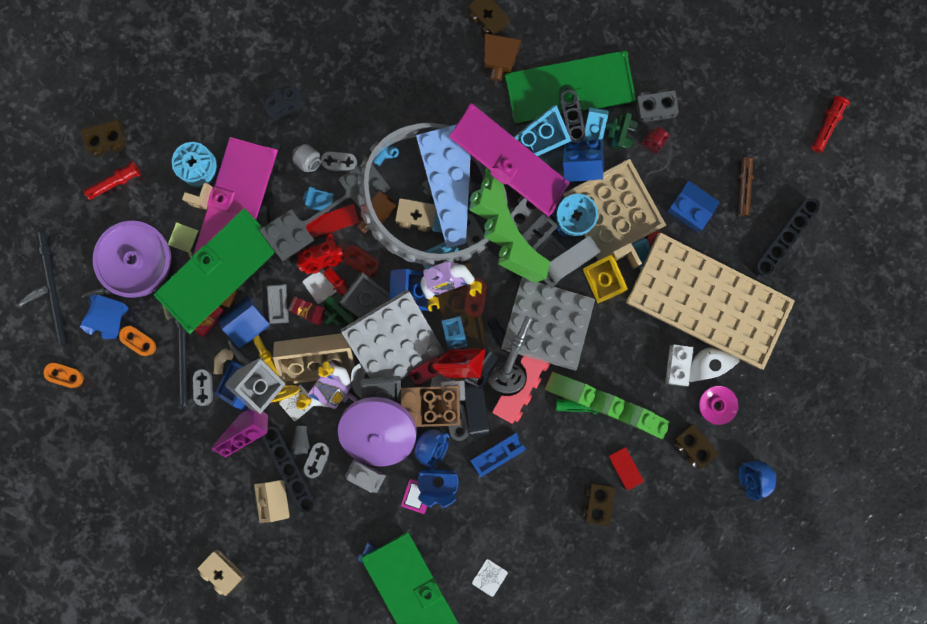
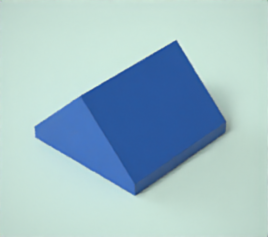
M249 296L218 319L222 330L238 348H242L270 326Z

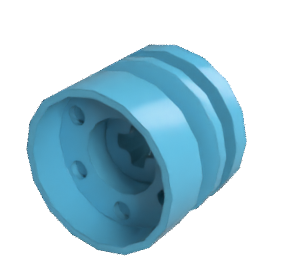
M184 143L173 153L172 168L174 172L190 186L200 188L203 187L204 182L211 184L216 179L219 171L218 161L214 154L201 143ZM194 160H196L197 163H194L192 167L190 163H193Z
M571 194L559 204L556 213L557 223L566 234L582 236L588 233L596 224L598 218L597 206L586 195ZM574 211H577L578 214L581 213L582 216L579 217V221H576L575 218L572 219L571 216L574 214Z

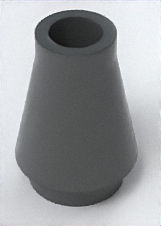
M295 426L291 445L292 454H308L310 446L307 426Z

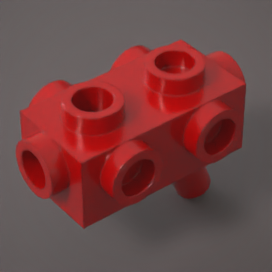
M326 234L324 243L298 252L299 261H297V265L301 272L317 274L323 268L337 266L339 262H342L341 256H344L341 246L336 245L333 235Z

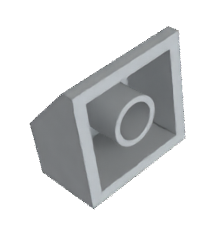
M257 359L238 369L225 384L250 410L259 414L263 412L286 385L261 359Z

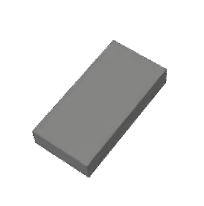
M268 285L269 324L289 323L287 285Z

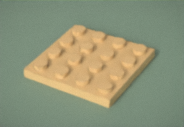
M630 159L605 171L603 180H588L562 195L563 198H566L571 194H583L591 198L598 209L597 222L584 236L585 238L591 236L601 251L595 256L597 261L611 255L614 251L625 245L633 244L666 226ZM574 211L573 214L576 221H579V217L582 216L581 213L578 214L577 211Z

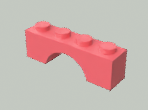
M523 356L520 364L526 373L524 387L513 396H501L492 413L511 424L514 421L518 422L523 414L520 411L523 404L528 405L532 398L530 394L532 388L538 387L542 379L539 375L542 370L546 372L550 363Z

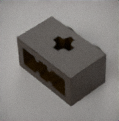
M475 0L468 6L469 18L474 23L478 22L484 35L498 36L510 25V18L494 0Z

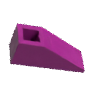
M250 409L241 413L212 446V450L226 458L265 435L268 431V414L265 412L259 414Z

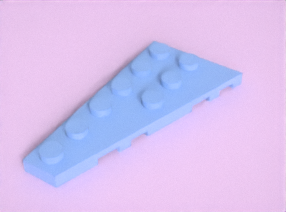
M456 125L416 135L447 248L466 244L471 154L449 138Z

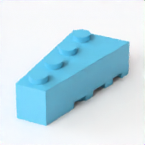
M557 105L549 108L514 136L516 140L536 156L571 141Z

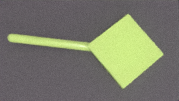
M176 222L168 245L188 252L191 259L193 256L191 249L199 231Z

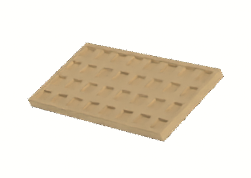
M658 233L626 303L760 370H764L795 300L662 233Z

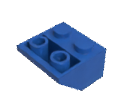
M589 139L580 142L570 141L564 145L563 169L564 178L567 181L603 180V139Z

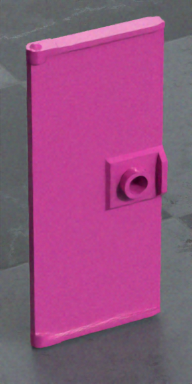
M472 103L468 105L464 115L449 135L450 139L490 169L491 175L502 184L510 185L548 217L553 213L570 183Z
M232 137L229 138L216 184L211 189L207 213L194 254L220 232L243 208L257 219L278 152L276 148L264 147Z

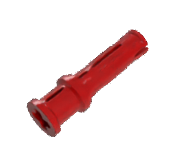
M836 95L833 97L834 102L830 110L826 111L827 118L811 146L812 150L819 153L823 152L837 122L842 120V114L846 106L850 104V101L842 96Z
M130 161L129 165L121 169L117 168L113 175L84 189L83 192L85 196H88V200H92L118 184H126L131 178L141 176V172L135 162Z

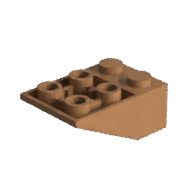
M459 386L401 388V406L411 414L416 427L460 425Z

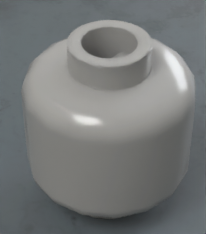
M303 144L294 149L292 161L302 171L312 172L320 166V153L310 145Z

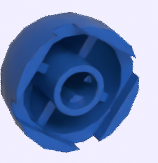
M429 429L418 435L414 445L417 460L430 469L436 468L437 466L434 464L436 461L441 462L447 451L449 442L446 441V437L449 438V435L437 429Z
M753 460L743 463L744 465L739 468L738 476L740 485H745L747 490L745 494L755 501L771 495L776 486L775 471L763 461Z

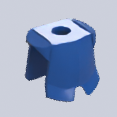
M98 294L88 296L90 308L80 327L90 335L95 330L101 331L103 339H115L119 334L121 316L129 308L122 302Z
M424 469L419 472L418 488L420 494L418 500L428 507L439 504L441 508L452 504L456 500L454 494L458 489L457 474L453 470ZM437 476L444 480V484L441 487L433 485L432 481Z

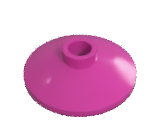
M714 386L702 394L699 401V409L702 416L708 422L722 425L730 422L736 416L738 400L730 389L723 386ZM715 402L720 403L719 409L714 407Z

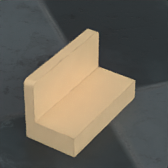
M204 182L199 197L184 193L182 200L190 206L207 211L208 199L213 187Z
M631 243L612 253L615 261L627 257L632 269L642 264Z
M284 480L254 484L259 523L289 518Z

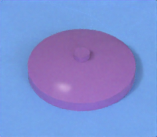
M124 221L113 225L101 235L94 248L93 267L100 283L110 292L128 298L142 297L158 289L167 278L171 267V251L164 236L154 227L140 221Z
M380 397L364 398L352 403L343 412L338 425V437L344 450L357 461L372 466H389L405 459L412 451L417 435L416 425L411 414L400 404Z

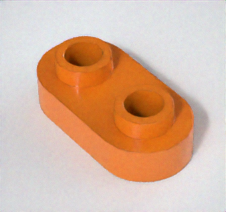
M126 326L119 333L120 341L139 355L150 356L156 350L155 341L135 327ZM133 333L134 337L130 340L128 335ZM146 343L149 344L148 350L144 349V345Z
M50 363L44 369V377L50 382L69 388L79 387L83 382V374L78 369L59 363ZM55 369L58 370L57 376H54L53 374ZM73 375L76 376L75 382L71 379Z

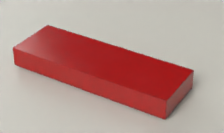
M354 204L319 216L307 224L306 229L312 238L315 239L360 223Z

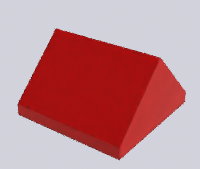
M450 349L432 365L435 370L446 378H480L485 349Z

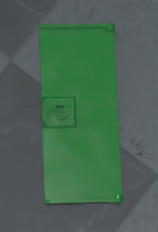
M627 50L505 73L504 76L508 86L514 124L534 121L555 105H557L562 116L558 91L565 84L574 87L578 95L581 113L588 111L589 108L598 109L636 101ZM567 92L564 94L563 98L568 99L573 95V93ZM571 110L567 115L576 114L577 111Z
M245 208L207 244L202 246L154 294L159 302L189 334L275 253L259 231L263 226Z
M409 532L372 552L362 555L360 558L362 563H364L397 624H459Z

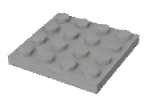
M521 278L501 349L511 351V344H514L512 341L515 340L514 337L518 335L525 317L529 316L533 320L524 338L525 343L523 342L522 350L518 354L576 371L595 299L556 287L551 288L549 285L539 282L533 283L528 279Z
M408 289L341 329L343 336L370 378L400 376V379H403L409 375V372L437 355L441 356L445 353Z

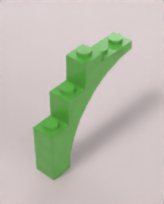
M486 167V174L481 183V189L473 192L470 197L471 204L469 210L487 219L484 226V237L502 247L499 252V265L533 283L546 279L550 261L538 254L520 234L506 204L504 184L491 175L490 169Z
M552 372L545 390L610 416L660 439L664 438L668 430L670 421L655 415V413L560 374Z

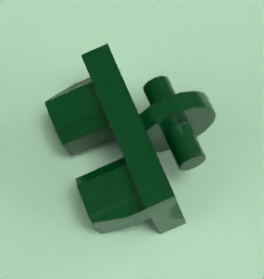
M632 114L618 115V119L613 118L612 124H606L605 129L610 131L608 137L612 138L610 148L628 149L632 147L633 138L626 136L627 131L634 132L638 125V122L631 118Z
M340 293L332 298L329 296L325 299L326 302L323 306L327 309L324 312V315L328 318L325 322L327 325L333 322L337 327L340 324L346 327L356 317L350 311H344L340 307L339 301L343 297Z

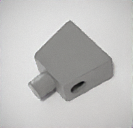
M353 459L345 477L348 481L361 488L377 493L386 475Z

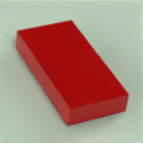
M626 447L608 456L627 491L644 482Z

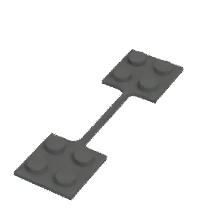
M361 164L338 179L345 188L346 194L306 221H301L291 209L259 230L281 261L286 260L313 242L314 239L307 231L306 225L345 199H353L361 210V206L358 204L360 186H357L358 175L362 174L364 169L360 167ZM371 164L368 181L370 200L379 191L387 193L391 190L373 164Z

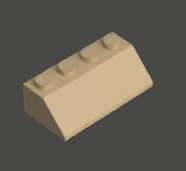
M342 333L274 342L273 359L280 379L286 385L318 381L320 378L318 367L323 368L322 364L325 361L329 362V364L332 361L337 366L345 368L350 377L353 368L356 366L354 352Z

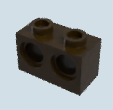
M119 120L81 129L86 152L91 155L102 156L107 151H120L123 147L128 146L124 126ZM118 133L117 139L111 141L112 135ZM99 138V143L93 146V141Z
M689 424L673 438L676 442L674 443L675 447L681 453L685 452L688 456L686 460L693 468L702 469L719 455L694 424ZM688 434L692 437L690 445L684 443V437ZM702 449L705 456L702 460H698L696 453Z
M590 483V487H586L585 498H588L587 506H583L582 517L585 518L584 521L586 523L610 527L615 494L614 486ZM598 489L604 491V497L600 500H597L594 496L595 491ZM594 509L601 510V516L598 519L592 518L591 513Z

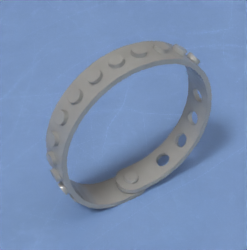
M420 123L406 126L392 132L382 139L380 143L376 141L370 148L372 152L370 156L364 157L360 166L364 169L357 179V186H360L358 204L362 209L363 220L372 231L373 236L391 253L404 258L408 262H415L424 266H434L444 262L454 263L460 259L461 262L466 261L476 251L478 254L484 251L489 240L484 238L469 248L446 254L426 253L411 248L390 234L379 221L370 200L368 181L372 161L383 149L397 141L449 127L448 125L436 123ZM471 155L484 180L486 166ZM504 187V193H505L506 204H507V196H506V191H505V187Z

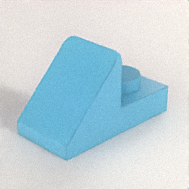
M589 108L585 123V138L583 140L603 139L608 111Z

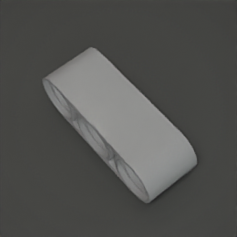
M591 236L551 261L548 274L554 282H557L601 251Z

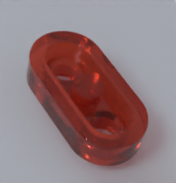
M348 246L344 250L343 260L347 265L360 273L363 272L367 276L376 274L379 267L376 258L357 246Z
M475 278L474 281H479L482 284L481 294L476 292V295L472 296L470 295V284H468L465 312L471 317H478L483 313L487 291L486 283L482 279ZM476 304L478 306V309L476 311H472L470 308L471 305Z

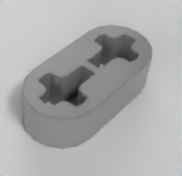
M326 152L321 157V163L326 170L350 172L357 167V160L350 153ZM329 157H332V159L334 161H338V163L332 162L331 166H328L325 160H328ZM348 158H350L351 161L354 163L350 164V167H347L346 164L341 163V161H347Z
M202 369L196 371L193 375L194 401L200 406L209 405L213 400L212 374ZM202 373L204 376H207V380H204V387H202V381L198 380ZM202 389H204V395H208V399H205L204 403L199 399V396L202 395Z
M321 442L313 446L304 466V473L307 477L316 478L321 474L330 454V448L327 444ZM321 446H323V450L326 452V454H322L320 458L317 459L318 452L316 451V448H321ZM315 461L318 462L316 465L318 472L310 474L308 466H313Z

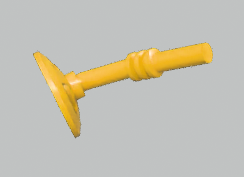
M257 335L253 338V341L260 353V359L279 377L270 351L266 350L260 336ZM285 385L271 402L281 401L296 395L300 391V387Z

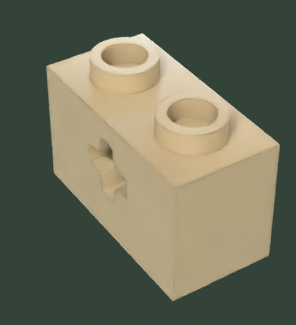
M399 199L396 224L405 229H410L412 226L417 227L418 231L429 232V230H433L435 213L437 212L436 206ZM418 212L420 217L414 220L412 215Z
M219 549L215 550L198 568L200 576L204 580L215 585L214 589L219 594H224L225 596L245 577ZM222 570V576L218 577V571Z

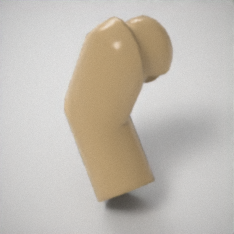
M222 349L215 356L213 374H223L224 363L227 360H232L234 357L232 350Z

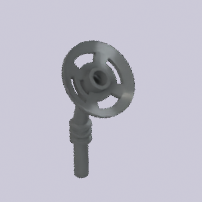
M529 316L525 317L518 335L512 341L514 344H511L512 348L507 361L495 363L487 374L488 383L499 392H516L525 383V372L514 362L518 352L522 350L523 342L525 343L524 338L533 320ZM497 366H499V367L496 369L495 374H492L493 370H494ZM518 376H521L520 381L514 385V383L518 379ZM499 379L507 383V386L500 385L495 380Z

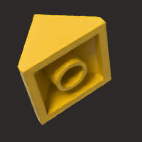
M613 254L583 268L597 303L628 290Z

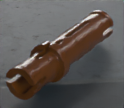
M745 157L741 158V174L738 178L740 180L739 216H750L752 180H754V175H752L754 158Z

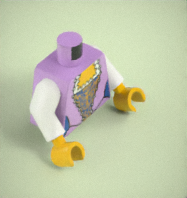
M444 262L423 271L424 276L420 285L425 297L428 299L429 311H432V305H436L438 309L440 308L439 299L434 295H439L466 284H470V295L475 296L476 290L481 294L482 284L479 281H474L475 278L464 265Z
M325 361L322 364L323 368L318 367L320 378L308 393L309 397L306 398L304 394H300L298 401H296V407L298 409H305L307 406H324L336 409L341 401L350 406L357 400V397L348 392L352 387V382L347 370L337 366L332 361L330 364Z

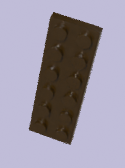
M471 263L462 264L467 267L473 276ZM470 284L439 294L442 319L447 320L461 317L467 345L460 349H487L477 293L475 296L470 295ZM454 378V381H463L462 378Z

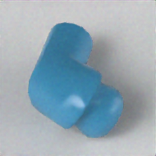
M388 146L372 162L380 166L384 159L397 157L399 150L395 146Z

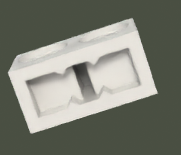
M670 346L665 384L689 386L693 347Z

